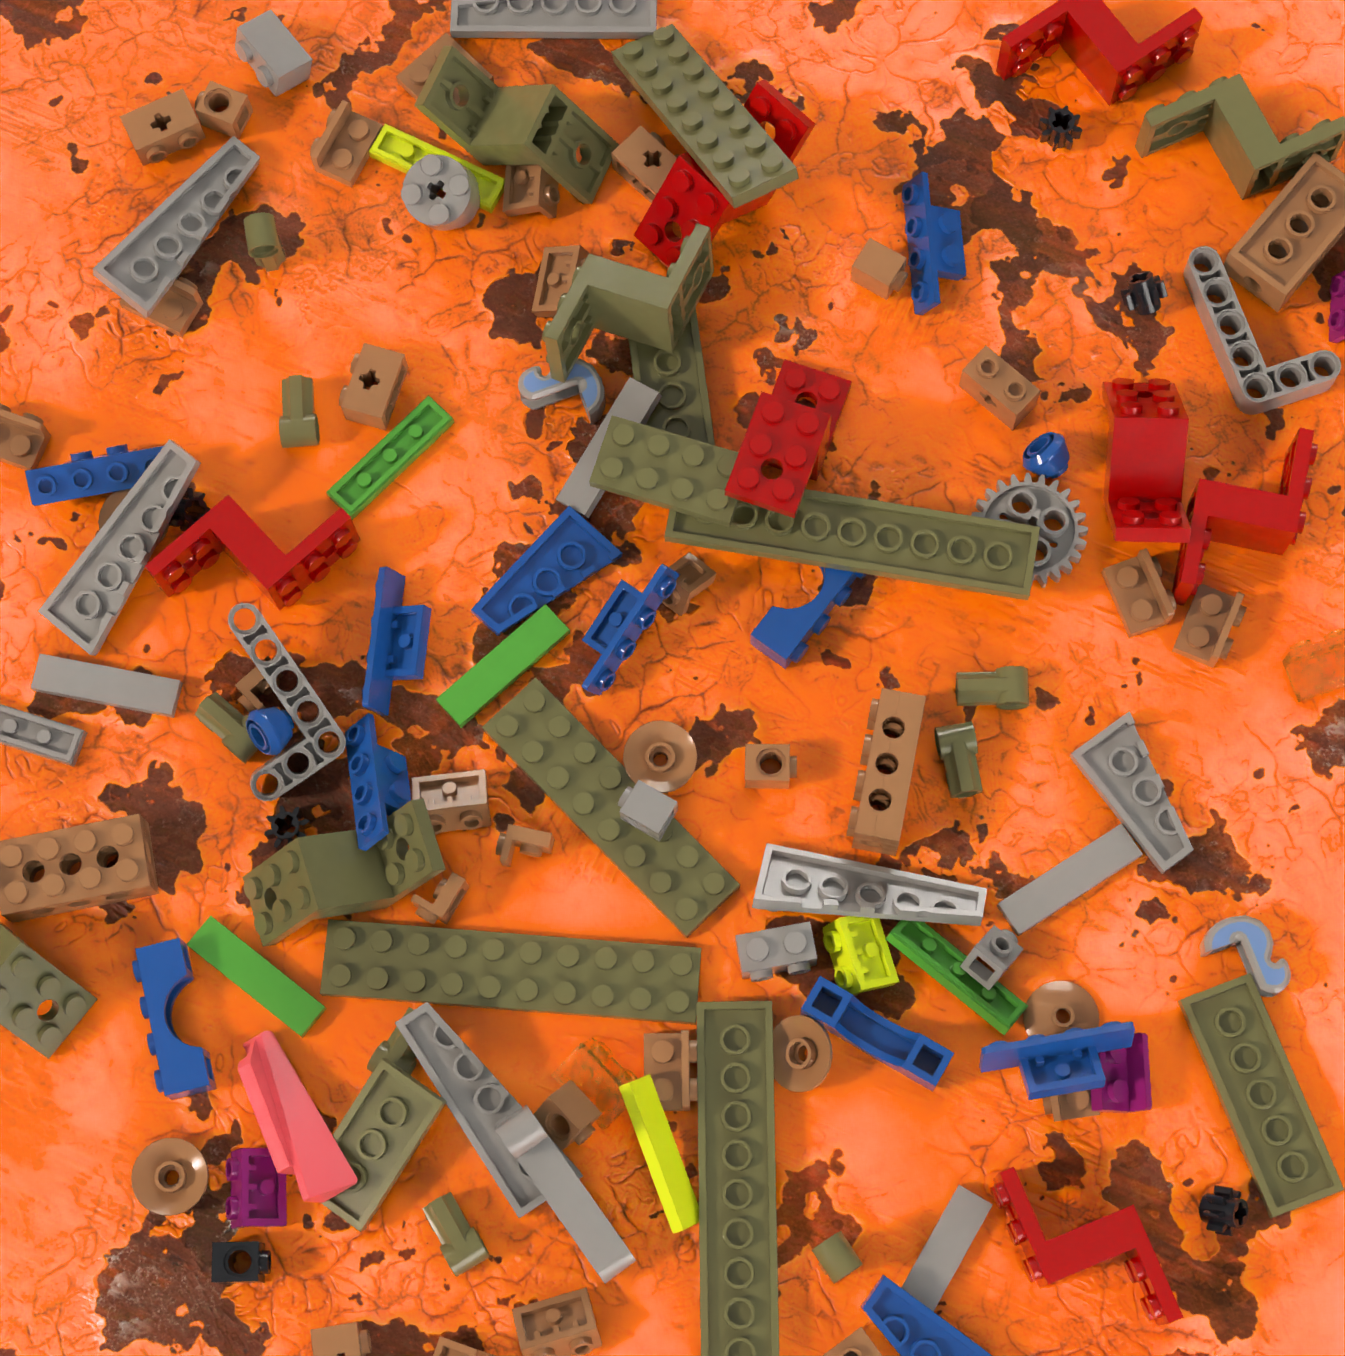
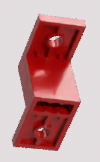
M1059 0L1002 37L996 72L1004 81L1014 74L1015 76H1020L1031 67L1032 62L1042 56L1043 58L1051 56L1061 46L1110 106L1119 99L1121 101L1129 99L1136 93L1138 87L1145 82L1152 83L1158 80L1165 73L1166 68L1176 63L1179 65L1185 62L1194 52L1193 47L1199 36L1198 32L1203 17L1194 7L1138 44L1102 0Z
M765 79L758 81L746 100L744 107L764 130L766 122H770L774 126L775 138L773 141L793 163L816 124ZM685 152L677 157L634 236L669 267L671 263L677 262L685 236L691 235L697 223L710 227L712 242L722 224L767 205L776 190L734 209L691 155ZM673 222L678 223L681 227V238L674 234Z
M784 359L772 394L761 391L726 485L725 496L795 518L809 479L814 481L818 479L851 389L852 381ZM802 397H810L817 405L815 408L799 404L797 401ZM765 465L781 469L783 472L776 479H768L763 476L761 470Z
M1115 378L1112 382H1103L1102 398L1109 416L1103 503L1114 540L1122 542L1190 543L1191 527L1181 502L1189 418L1175 383H1170L1169 380L1160 378L1150 379L1148 383H1134L1129 378Z
M1299 428L1285 453L1278 494L1199 478L1188 501L1186 516L1191 527L1190 543H1180L1172 594L1176 605L1184 606L1189 596H1195L1198 585L1202 584L1206 564L1200 562L1203 559L1204 551L1208 550L1210 541L1282 556L1289 545H1295L1298 533L1302 534L1306 520V512H1302L1301 508L1304 499L1307 500L1312 485V478L1306 476L1309 466L1314 465L1318 450V444L1312 443L1314 430Z
M228 494L147 563L145 568L159 588L170 597L174 593L184 591L191 584L192 577L202 569L206 570L212 567L218 561L219 554L224 551L280 611L284 606L289 607L295 604L302 597L303 590L312 582L317 583L324 579L330 572V566L338 559L349 557L356 550L357 543L361 539L351 517L340 508L285 555Z
M1011 1167L999 1172L993 1178L994 1186L990 1187L992 1196L999 1209L1005 1207L1010 1223H1007L1006 1227L1015 1246L1021 1244L1026 1259L1022 1261V1265L1031 1283L1037 1281L1039 1288L1125 1253L1128 1260L1123 1262L1125 1270L1133 1284L1138 1282L1144 1295L1143 1298H1140V1303L1148 1320L1155 1319L1157 1326L1184 1318L1134 1204L1046 1241L1015 1168Z

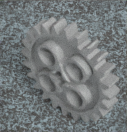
M1026 473L1024 481L1019 483L1017 477L1012 474L1009 486L999 479L996 484L997 493L989 488L985 490L984 496L987 501L978 499L975 507L980 512H972L971 516L1040 527L1037 550L1043 553L1044 559L1035 561L1032 583L1033 580H1037L1039 585L1045 588L1047 577L1058 583L1061 578L1060 570L1066 574L1071 573L1073 567L1069 561L1079 563L1082 555L1077 550H1084L1087 544L1085 540L1079 537L1087 535L1088 527L1078 524L1084 522L1086 513H1075L1080 501L1073 500L1069 502L1067 500L1071 492L1069 488L1059 493L1057 491L1058 480L1047 486L1045 485V475L1042 474L1036 483L1032 482L1030 473ZM1023 502L1029 506L1030 511L1019 513L1013 509L1012 504ZM1005 515L1007 519H1000L999 516ZM1048 519L1057 520L1061 524L1062 529L1058 531L1049 530L1045 526L1044 521ZM1049 543H1056L1057 547L1053 548Z

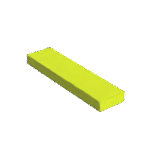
M384 124L369 150L371 158L407 174L408 170L417 161L428 154L448 156L467 167L475 175L480 195L479 208L490 213L493 212L504 192L505 178L388 124Z
M645 1075L619 1086L671 1231L674 1234L699 1223V1205L651 1075Z

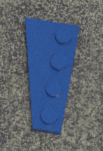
M569 505L471 609V613L499 636L538 611L543 605L554 601L622 557L623 553Z
M882 1275L860 1306L900 1356H992L885 1275Z

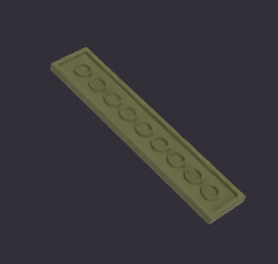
M805 489L795 518L738 500L730 527L669 510L664 538L666 542L1028 600L1040 527Z
M328 919L320 994L332 997L422 1004L428 1002L435 1005L696 1025V1002H698L702 948Z
M772 1001L696 1002L701 1356H779Z

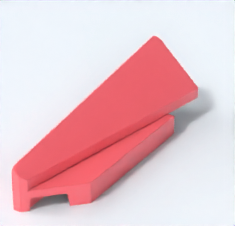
M263 1031L245 1042L243 1047L246 1050L247 1056L239 1061L238 1072L277 1173L293 1174L296 1176L302 1199L305 1202L324 1203L355 1185L358 1180L357 1176L273 1032Z

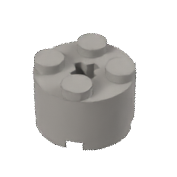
M428 154L417 161L408 170L404 178L401 198L407 210L416 220L435 230L459 229L467 225L479 209L480 195L475 175L467 167L448 156ZM440 189L446 192L443 199L437 194Z

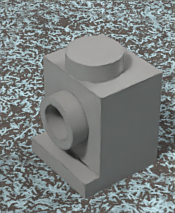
M993 925L974 946L960 967L990 991L1017 959L1023 948L1018 945V939L1013 932L1007 929L1000 930ZM978 956L995 970L994 973L977 960Z

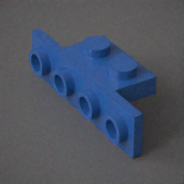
M921 172L904 184L902 188V201L904 203L906 221L905 233L907 235L909 252L908 265L912 282L911 297L916 315H924L941 303L938 277L959 281L966 276L960 211L931 205L928 173Z
M127 444L107 447V454L93 456L92 450L70 454L71 461L63 464L26 470L25 474L32 505L38 506L132 489L164 446L138 450V448L128 450Z
M661 564L643 592L621 579L582 639L583 642L602 654L583 682L582 688L600 696L603 691L611 687L616 678L615 672L621 663L633 654L636 648L635 642L640 634L652 625L656 618V610L662 601L667 599L675 590L676 580L680 575L678 572Z
M387 566L379 568L378 580L375 585L376 598L374 613L371 618L370 645L366 656L365 684L362 689V706L381 716L389 715L392 682L394 680L423 679L432 610L425 605L402 606L406 576Z
M367 713L345 732L358 848L367 851L389 834L387 816L411 800L406 757L377 744L374 715Z
M1111 1021L1096 1028L1084 1030L1082 1028H1071L1061 1034L1049 1036L1036 1034L1025 1040L1014 1042L996 1041L981 1049L979 1068L981 1073L1019 1066L1028 1100L1102 1088L1105 1086L1106 1078L1098 1053L1131 1047L1135 1027L1133 1022L1121 1023Z

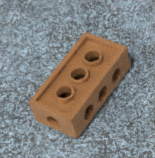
M1314 152L1228 253L1224 262L1228 276L1276 312H1279L1345 234V174Z
M882 688L880 699L872 698L866 729L874 731L873 735L865 734L860 765H865L867 768L866 771L858 770L853 800L860 801V806L851 807L846 836L854 837L852 848L896 856L926 696ZM892 734L895 735L897 738H890L886 735ZM878 770H888L891 774H883ZM880 805L886 810L878 811L871 806Z
M140 814L0 841L1 915L12 923L159 894L149 823ZM119 855L117 863L107 868L106 865L109 858ZM82 862L80 870L76 874L70 875L72 866ZM44 869L43 877L39 881L34 882L35 874Z

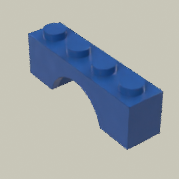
M819 566L824 578V584L819 594L811 602L798 608L785 609L772 606L750 634V644L784 669L792 661L797 664L809 648V645L806 644L813 633L817 635L822 633L831 619L828 616L829 612L835 605L841 607L846 602L852 592L849 586L856 577L863 579L866 574Z
M176 938L136 948L137 960L132 961V967L136 981L138 983L142 982L145 996L140 997V1007L144 1019L149 1018L152 1033L147 1034V1042L151 1055H157L159 1069L154 1071V1077L159 1093L164 1092L165 1097L176 1100L217 1089L209 1052L202 1047L183 1043L177 1036L172 1024V1008L175 999L181 990L194 980L186 943L182 939Z
M819 976L801 1007L800 1015L809 1016L817 1020L828 1032L932 1092L954 1055V1052L928 1037L907 1030L887 1020L861 1003L853 994L822 976Z

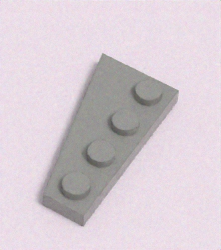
M1129 711L1072 752L1069 757L1160 873L1163 874L1192 853L1194 849L1174 806L1170 804L1164 791L1165 786L1153 767L1148 756L1147 747L1143 739L1141 740L1134 725L1135 721Z

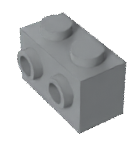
M271 9L237 27L235 51L238 57L243 62H248L255 71L261 85L268 87L276 97L309 79L312 58Z
M810 921L735 935L742 979L751 978V982H760L774 978V973L788 971L789 975L803 974L811 971L810 967L817 964V954Z

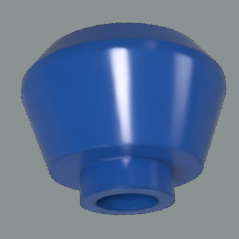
M1047 432L1033 440L1023 453L1024 468L1038 476L1043 474L1045 478L1051 477L1054 479L1061 476L1067 470V463L1070 459L1064 436L1060 433Z
M276 707L256 709L248 715L246 729L254 745L264 754H280L293 736V719L283 709L279 710Z

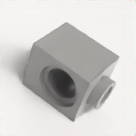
M640 780L637 781L634 788L628 786L618 802V806L621 807L619 811L620 817L623 821L658 841L661 840L678 811L677 801Z

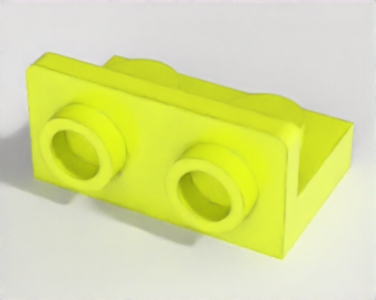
M845 916L823 927V942L826 950L830 953L837 986L856 996L862 992L893 986L899 982L880 918Z

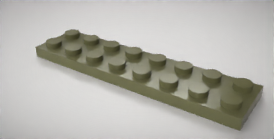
M673 24L655 30L653 35H647L638 40L628 42L624 46L611 51L616 66L734 209L799 179L797 167Z
M536 677L482 726L483 731L686 939L740 888V884L675 818L671 821L660 841L621 819L619 812L621 807L618 806L619 799L628 786L632 788L635 786L626 773L625 767Z

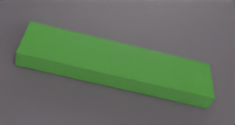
M428 395L326 492L327 496L353 520L455 423L454 419Z
M546 604L543 605L436 699L437 703L462 728L568 636L570 629Z
M211 915L186 944L302 1038L327 1009Z
M900 920L886 937L889 943L1003 1035L1009 1031L1028 1007L1026 1003L997 981L989 991L960 967L967 956L925 922Z

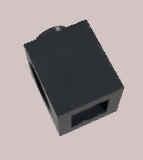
M259 1241L212 1242L211 1282L217 1284L265 1283V1274H270L271 1252L270 1250H265V1243ZM247 1252L251 1257V1266L246 1272L239 1274L234 1268V1260L239 1253Z

